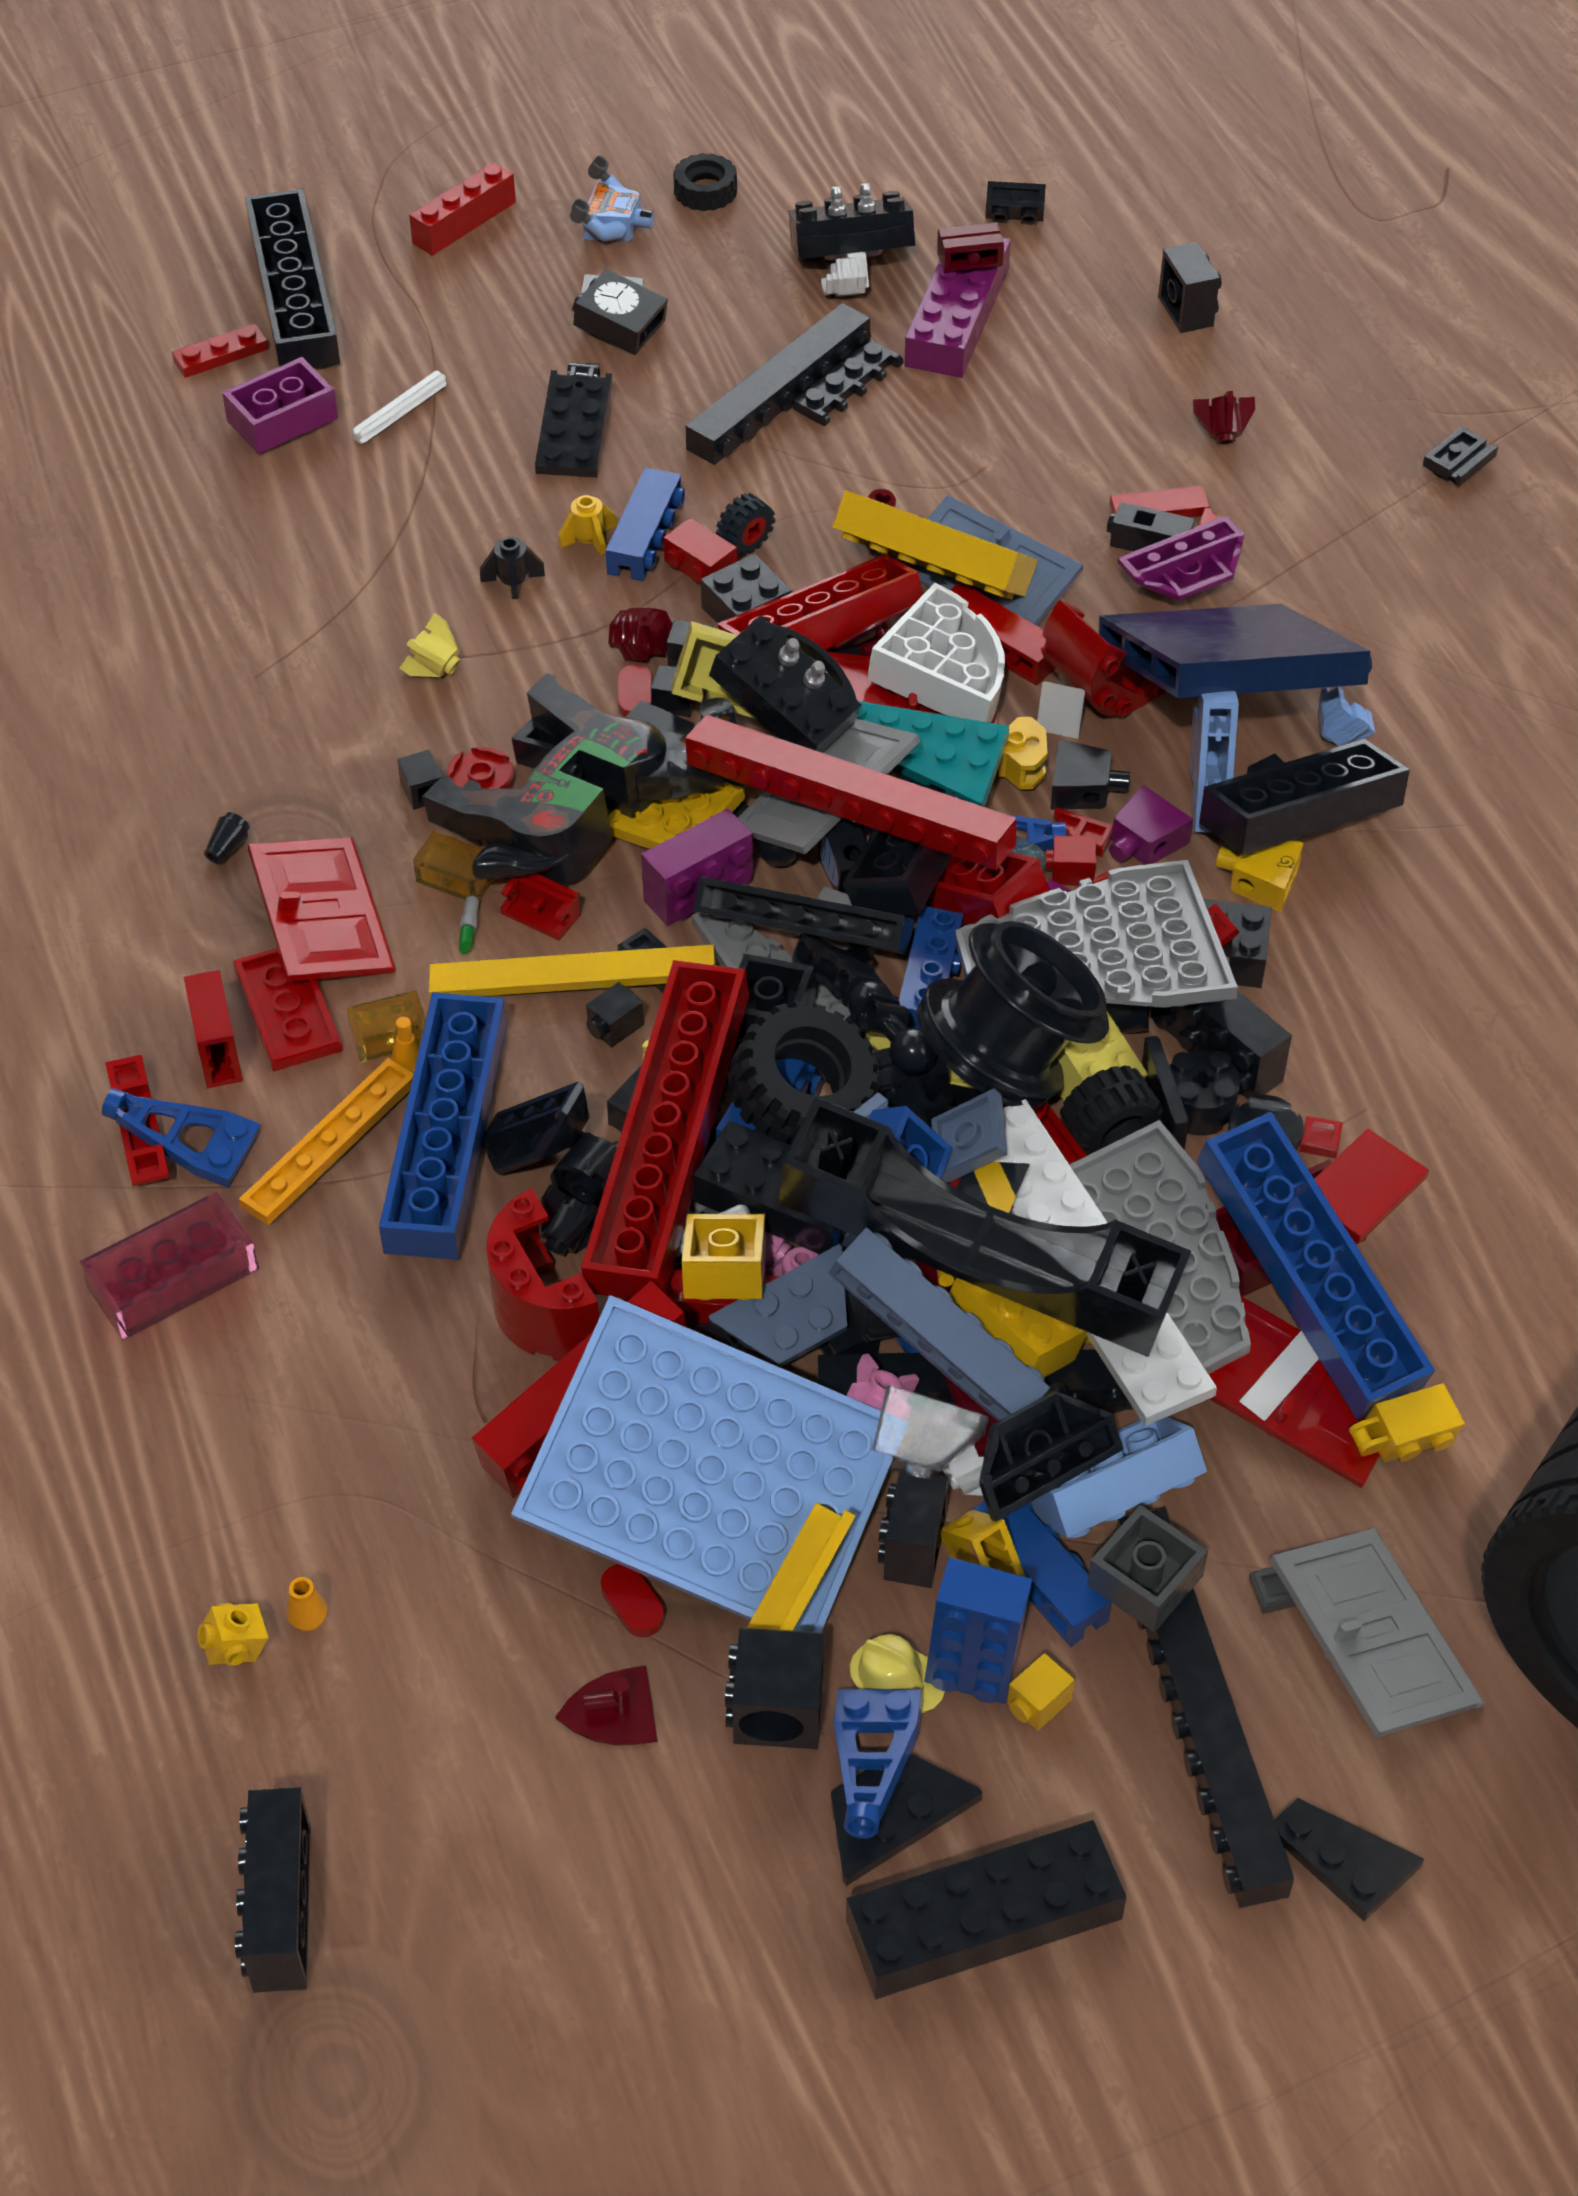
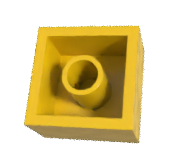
M687 1214L682 1253L684 1299H762L766 1261L765 1214Z

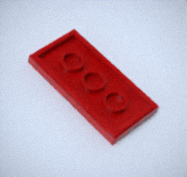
M277 948L233 960L236 975L273 1072L343 1051L341 1040L316 979L287 982Z

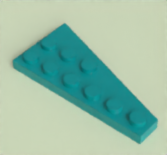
M859 701L862 706L857 719L919 736L921 742L893 770L926 786L933 784L945 790L946 794L955 793L956 798L960 797L985 807L1010 735L1008 725Z

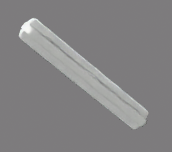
M439 371L432 372L352 429L353 439L359 444L369 441L444 388L447 384L445 375Z

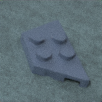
M838 1244L764 1285L762 1299L737 1300L708 1316L710 1323L721 1327L725 1332L735 1337L740 1344L749 1350H755L765 1360L780 1368L847 1331L845 1287L829 1274L834 1262L843 1253L841 1245Z

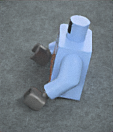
M597 156L589 166L588 174L593 179H601L602 182H597L588 203L582 199L575 200L571 206V220L575 223L583 221L584 239L601 240L603 242L630 241L637 226L653 227L655 212L654 210L641 209L640 194L622 186L612 174L608 175L605 172L609 166L608 161L603 156Z

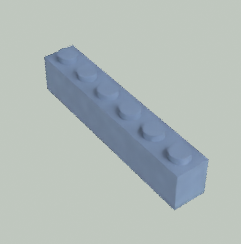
M866 1227L834 1262L829 1274L998 1421L1042 1398L1050 1387L1045 1383L1044 1377L1037 1369L1029 1365L1025 1366L1014 1356L1012 1348L1001 1339H994L983 1329V1324L976 1316L969 1312L964 1313L953 1303L952 1297L945 1289L940 1286H933L922 1276L920 1268L914 1262L902 1259L892 1250L890 1242L881 1234L873 1233Z

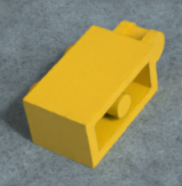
M1442 1383L1376 1403L1365 1420L1349 1428V1433L1353 1437L1361 1456L1379 1452L1384 1463L1398 1458L1401 1462H1405L1417 1457L1424 1450L1434 1448L1435 1451H1441L1450 1447L1456 1442L1455 1437L1461 1431L1465 1422L1445 1384Z

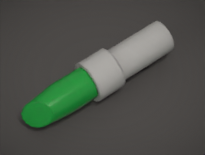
M468 896L465 899L463 916L460 919L459 951L461 954H466L470 951L473 937L477 930L479 899L475 896Z

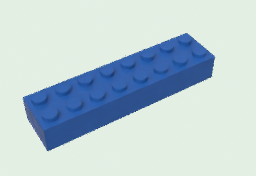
M432 992L379 1224L384 1254L459 1260L507 1029L504 998Z
M1269 1112L1206 1140L1197 1163L1355 1418L1359 1420L1367 1416L1376 1403L1423 1389L1436 1370L1273 1113Z

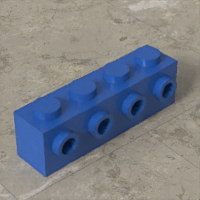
M924 906L919 914L899 997L900 1005L905 1006L909 1012L907 1028L920 1029L917 1020V1006L924 997L927 986L937 979L950 978L951 974L958 975L961 961L959 954L956 953L955 930L961 928L963 913Z

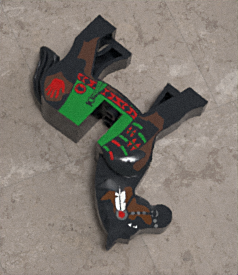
M546 673L527 692L531 719L511 738L516 763L535 768L524 787L482 789L478 782L470 779L461 788L453 782L452 778L443 775L422 797L429 822L466 838L478 839L485 847L472 863V873L477 879L521 877L537 873L564 885L582 876L611 842L612 835L607 808L619 810L621 814L633 818L636 816V812L639 811L641 813L657 800L675 799L692 795L721 785L730 779L687 765L685 742L687 735L659 730L644 720L602 713L579 695L564 689L557 682L554 675ZM724 698L707 699L700 706L701 720L707 714L737 724L733 705Z

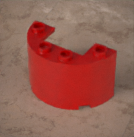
M1062 600L1057 602L1043 630L1042 636L1046 639L1045 646L1041 648L1043 658L1072 687L1083 689L1085 691L1084 699L1099 713L1106 716L1124 717L1128 713L1145 706L1154 698L1162 697L1167 693L1166 690L1121 663L1127 653L1109 644L1083 620L1085 614L1081 610Z
M531 1188L513 1198L501 1209L488 1232L486 1252L494 1313L500 1328L516 1346L532 1355L537 1352L552 1356L553 1361H560L594 1331L599 1320L598 1300L582 1273L547 1287L541 1281L540 1275L554 1270L553 1260L540 1240L539 1224L548 1221L549 1218L534 1190Z

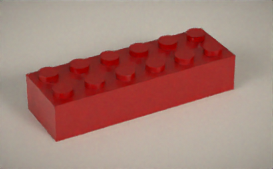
M884 554L717 624L718 629L739 635L755 619L762 615L772 624L792 629L806 636L827 652L830 650V647L839 644L877 621L906 608H911L922 596L919 573Z
M652 1281L627 1301L632 1305L686 1327L684 1312ZM592 1333L471 1437L481 1467L512 1498L522 1491Z

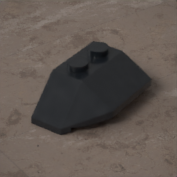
M578 1081L497 1112L485 1132L482 1144L486 1148L487 1156L494 1171L502 1175L541 1161L565 1149H570L584 1133L583 1128L590 1118L584 1086Z
M1053 1391L990 1425L979 1485L991 1520L996 1522L1121 1452L1123 1447L1112 1413L1061 1392Z

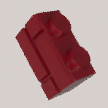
M997 222L938 229L937 254L943 273L1003 266L1004 241Z

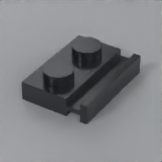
M1461 426L1424 456L1423 466L1447 480L1453 478L1456 480V485L1460 486L1496 457L1498 446L1494 444L1491 447L1486 444V439Z

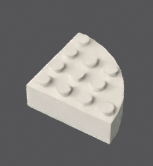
M934 583L872 648L867 680L906 698L909 697L910 693L917 694V703L931 708L942 715L991 723L999 703L1004 679L1005 654L1000 639L989 621L982 614L976 615L968 608L969 602L958 594Z

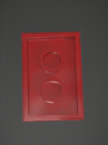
M1367 1129L1315 1178V1181L1353 1241L1359 1244L1427 1178L1429 1169L1370 1129Z

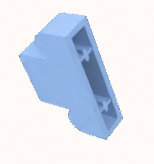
M1235 691L1201 694L1198 697V706H1193L1189 770L1193 782L1191 813L1195 832H1211L1199 823L1204 786L1225 781L1234 776L1239 706Z

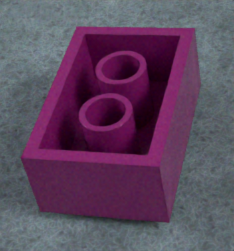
M303 357L222 392L227 422L257 454L338 418L333 387Z
M727 808L641 854L644 902L666 926H669L678 920L687 918L694 912L693 908L700 876L747 885L753 881L752 832Z

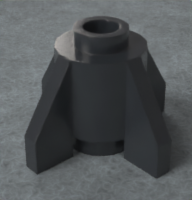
M506 537L499 540L479 568L481 582L497 581V575L503 584L511 586L512 599H518L517 585L525 580L527 574L529 578L545 576L544 562L524 541L515 537Z
M549 1185L542 1196V1206L549 1218L548 1221L541 1223V1236L546 1240L544 1246L560 1256H564L565 1252L574 1254L587 1247L599 1208L594 1204H584L571 1197L566 1198L567 1194L554 1185Z

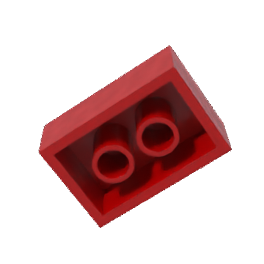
M1010 852L999 868L994 870L952 855L926 904L932 908L963 913L962 923L975 924L981 918L990 914L995 916V918H1001L1009 914L1010 905L1048 892L1050 889L1038 858Z

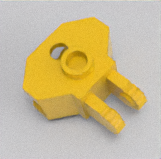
M1017 717L1009 725L1010 735L997 770L998 777L1007 778L1018 789H1034L1046 777L1045 760L1048 756L1046 728L1033 717Z

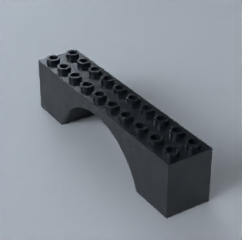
M818 1097L814 1098L783 1162L778 1204L857 1237L867 1227L871 1232L884 1236L890 1242L892 1250L898 1254L1146 1357L1150 1355L1192 1252L1189 1249L1116 1219L1096 1226H1063L1030 1220L994 1208L952 1187L922 1166L900 1144L889 1126Z

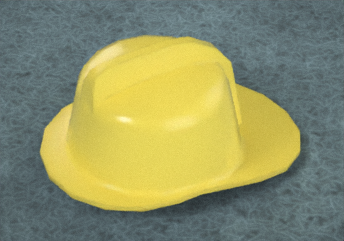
M886 1634L872 1640L867 1639L865 1644L853 1655L849 1665L851 1679L859 1689L922 1690V1714L934 1709L942 1701L945 1691L935 1688L932 1684L924 1682L928 1657L914 1650L908 1641L897 1635Z

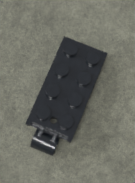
M569 362L567 375H560L557 373V370H551L535 461L536 474L598 478L612 389V373H606L605 377H600V364Z

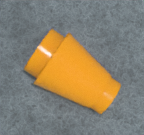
M298 1577L289 1585L286 1617L293 1627L302 1631H312L318 1628L326 1618L327 1605L309 1578Z

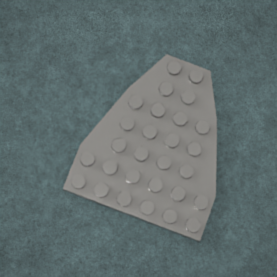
M1188 860L1116 868L1108 871V879L1092 884V880L1087 878L1079 881V887L1076 890L1067 892L1057 888L1010 905L1009 914L1001 918H995V916L990 914L981 918L975 924H968L955 930V943L965 978L976 965L971 956L968 941L972 929L984 923L1000 924L1006 921H1014L1027 924L1048 934L1074 953L1099 982L1105 994L1106 1003L1165 1008L1237 999L1238 986Z
M1158 1120L1070 1164V1167L1107 1222L1116 1219L1192 1251L1167 1313L1206 1372L1210 1374L1248 1354L1251 1342L1248 1328L1245 1325L1244 1303H1241L1238 1270L1224 1231H1220L1216 1219L1215 1205L1213 1201L1210 1202L1205 1188V1177L1203 1172L1162 1122Z

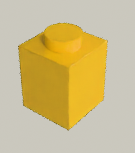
M1043 1653L1009 1684L1007 1702L1009 1709L1022 1723L1028 1722L1038 1731L1072 1700L1075 1679L1048 1655Z

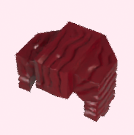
M628 608L627 610H620L610 623L608 643L611 648H619L625 661H646L649 655H665L664 652H667V639L673 624L665 610L656 608Z

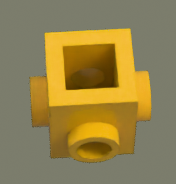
M223 1603L211 1606L203 1623L199 1625L197 1633L199 1646L205 1650L209 1665L226 1664L236 1666L245 1662H256L269 1638L258 1603L239 1605Z

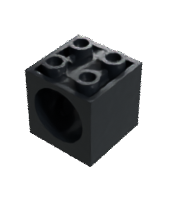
M739 1628L738 1644L730 1643L728 1661L730 1675L725 1689V1727L733 1728V1744L818 1749L823 1685L824 1633Z

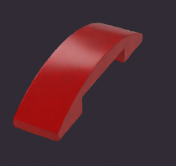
M142 1054L105 1062L111 1089L115 1088L132 1096L152 1099ZM125 1108L124 1112L127 1113L129 1109ZM150 1114L145 1126L160 1134L156 1114ZM120 1126L132 1186L170 1178L163 1146L161 1144L150 1146Z

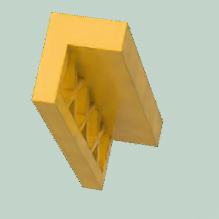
M815 1503L747 1628L781 1631L794 1630L856 1515L844 1510L842 1516Z

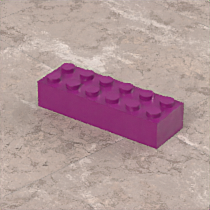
M1003 238L1004 256L1003 266L965 271L957 270L956 272L943 273L939 260L905 337V367L963 378L1008 272L1011 239Z

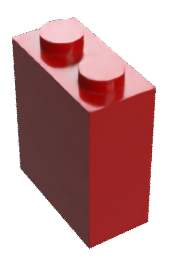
M220 970L183 977L207 1089L242 1082L243 1078Z

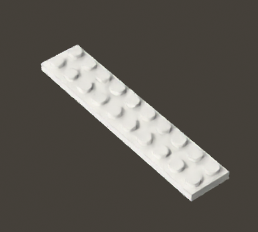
M1026 1099L1021 1101L1023 1103L1021 1106H1007L1003 1108L1007 1155L993 1162L1030 1164L1013 1203L1014 1208L1009 1213L1038 1222L1063 1226L1084 1227L1108 1223ZM1168 1313L1165 1316L1149 1357L1087 1332L1090 1342L1144 1426L1216 1396V1385Z

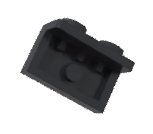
M988 181L985 218L997 222L1006 220H1021L1024 223L1043 221L1046 184Z

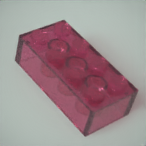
M217 1191L79 1261L87 1289L122 1341L259 1269L253 1241Z

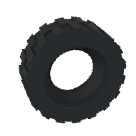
M699 153L698 155H690L688 158L680 160V163H677L673 172L674 195L676 200L681 202L683 206H687L692 210L713 211L726 207L728 203L733 201L734 197L736 198V167L725 157L712 153ZM703 179L717 181V183L700 185L693 182Z

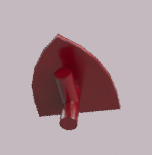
M910 607L860 630L837 644L836 648L845 649L863 644L859 646L861 655L871 656L872 648Z
M646 1666L625 1668L606 1673L588 1682L566 1701L555 1716V1719L572 1732L594 1742L615 1746L658 1742Z

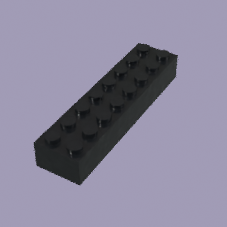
M303 189L246 196L245 202L249 227L279 367L300 357H303L313 368L340 364L336 331Z

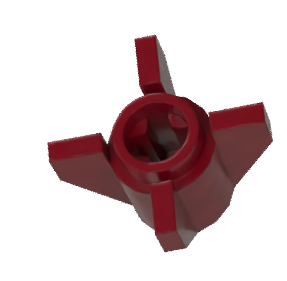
M1227 391L1224 396L1212 398L1211 406H1209V399H1193L1194 415L1212 439H1217L1218 444L1235 442L1236 437L1242 435L1256 409L1255 397H1239L1238 403H1236L1233 391Z

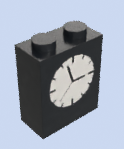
M605 269L598 278L594 277L583 295L579 294L576 297L572 306V311H574L573 325L636 355L665 322L668 298Z

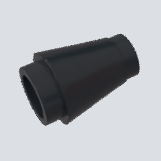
M227 812L225 816L219 817L207 848L204 851L205 857L215 864H222L248 838V830L250 829L248 822L232 812Z

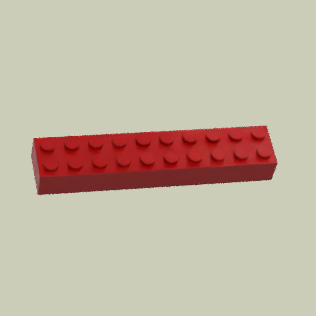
M673 960L581 1265L582 1275L593 1294L631 1299L650 1281L666 1293L694 1194L693 1175L704 1159L749 999L745 969Z

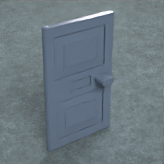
M949 495L943 499L927 518L928 520L1038 559L1025 597L1014 594L1013 599H1009L964 583L1022 618L1029 620L1036 626L1083 571V564ZM896 556L894 557L899 562L918 571L920 583L928 587L937 583L950 590L960 582L947 575L930 571L926 567L903 561Z

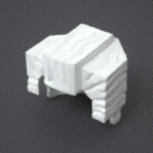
M847 253L845 259H836V263L830 264L831 274H826V278H821L824 296L832 294L836 298L864 294L865 289L869 288L866 253Z

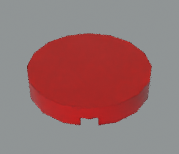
M471 748L472 752L457 754L448 765L447 777L452 778L453 782L461 788L470 779L478 782L482 789H510L514 785L515 769L513 763L509 761V757L504 752L495 748Z

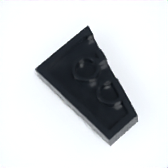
M1299 1798L1274 1819L1284 1849L1363 1921H1366L1414 1875L1424 1862L1423 1858Z

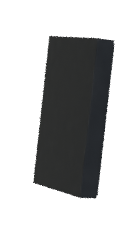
M1158 1036L1146 1037L1142 1057V1066L1148 1073L1145 1081L1162 1105V1124L1185 1150L1189 1124L1188 1117L1160 1038Z

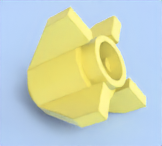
M434 613L425 627L431 633L423 630L416 639H409L406 644L410 647V652L415 656L407 655L399 669L409 676L443 677L446 673L450 676L460 664L461 659L458 658L459 648L447 621Z

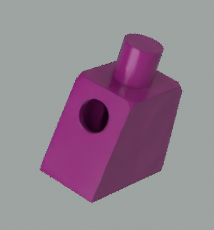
M1143 785L1115 816L1111 837L1113 843L1109 846V852L1118 862H1123L1129 856H1133L1144 865L1153 864L1190 843L1193 818Z

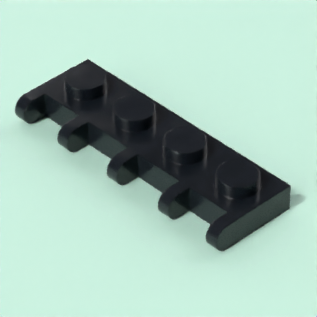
M869 340L793 400V410L822 426H826L830 422L828 414L832 410L836 409L840 412L848 408L847 398L852 394L862 397L867 393L866 383L873 378L877 381L885 379L886 372L884 369L889 365L896 368L900 367L904 362L903 358L881 344Z

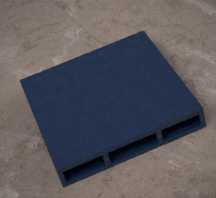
M1283 604L1099 615V635L1109 644L1127 653L1121 663L1177 698L1200 697L1201 694L1235 691L1236 694L1367 685L1368 675L1372 669L1370 650Z

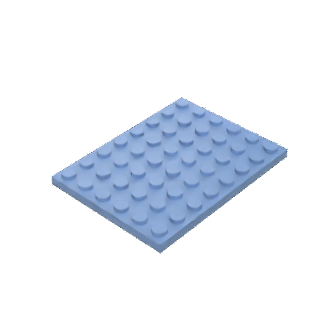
M610 1295L513 1508L511 1518L751 1621L815 1503L842 1516L844 1510H847L856 1516L793 1630L797 1632L821 1633L908 1422Z

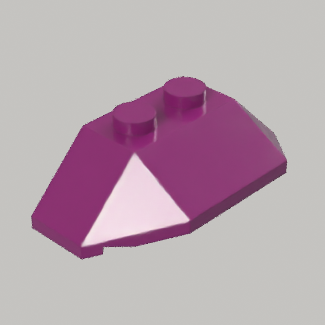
M1226 515L1118 557L1117 563L1135 583L1160 596L1179 601L1234 579L1245 534Z

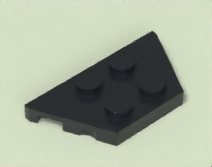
M910 1753L880 1820L878 1833L871 1838H857L846 1832L844 1821L847 1803L844 1785L842 1784L831 1791L830 1800L844 1884L848 1886L982 1801V1791L978 1787ZM884 1770L863 1771L856 1776V1786L879 1787Z

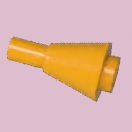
M400 1017L396 1020L397 1036L391 1060L414 1073L420 1044L412 1033L410 1019L408 1017Z

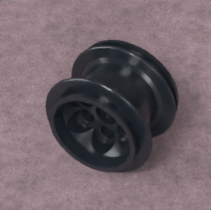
M1006 921L1000 924H980L972 929L968 939L970 953L976 965L964 980L941 978L927 986L924 997L917 1006L918 1024L934 1052L954 1073L983 1094L996 1089L1002 1095V1103L1008 1106L1023 1105L1021 1101L1026 1099L1030 1107L1036 1109L1043 1106L1050 1097L1057 1095L1063 1087V1070L1056 1057L1068 1042L1096 1043L1103 1040L1107 1035L1109 1021L1105 1010V994L1087 966L1068 948L1048 934L1027 924L1014 921Z

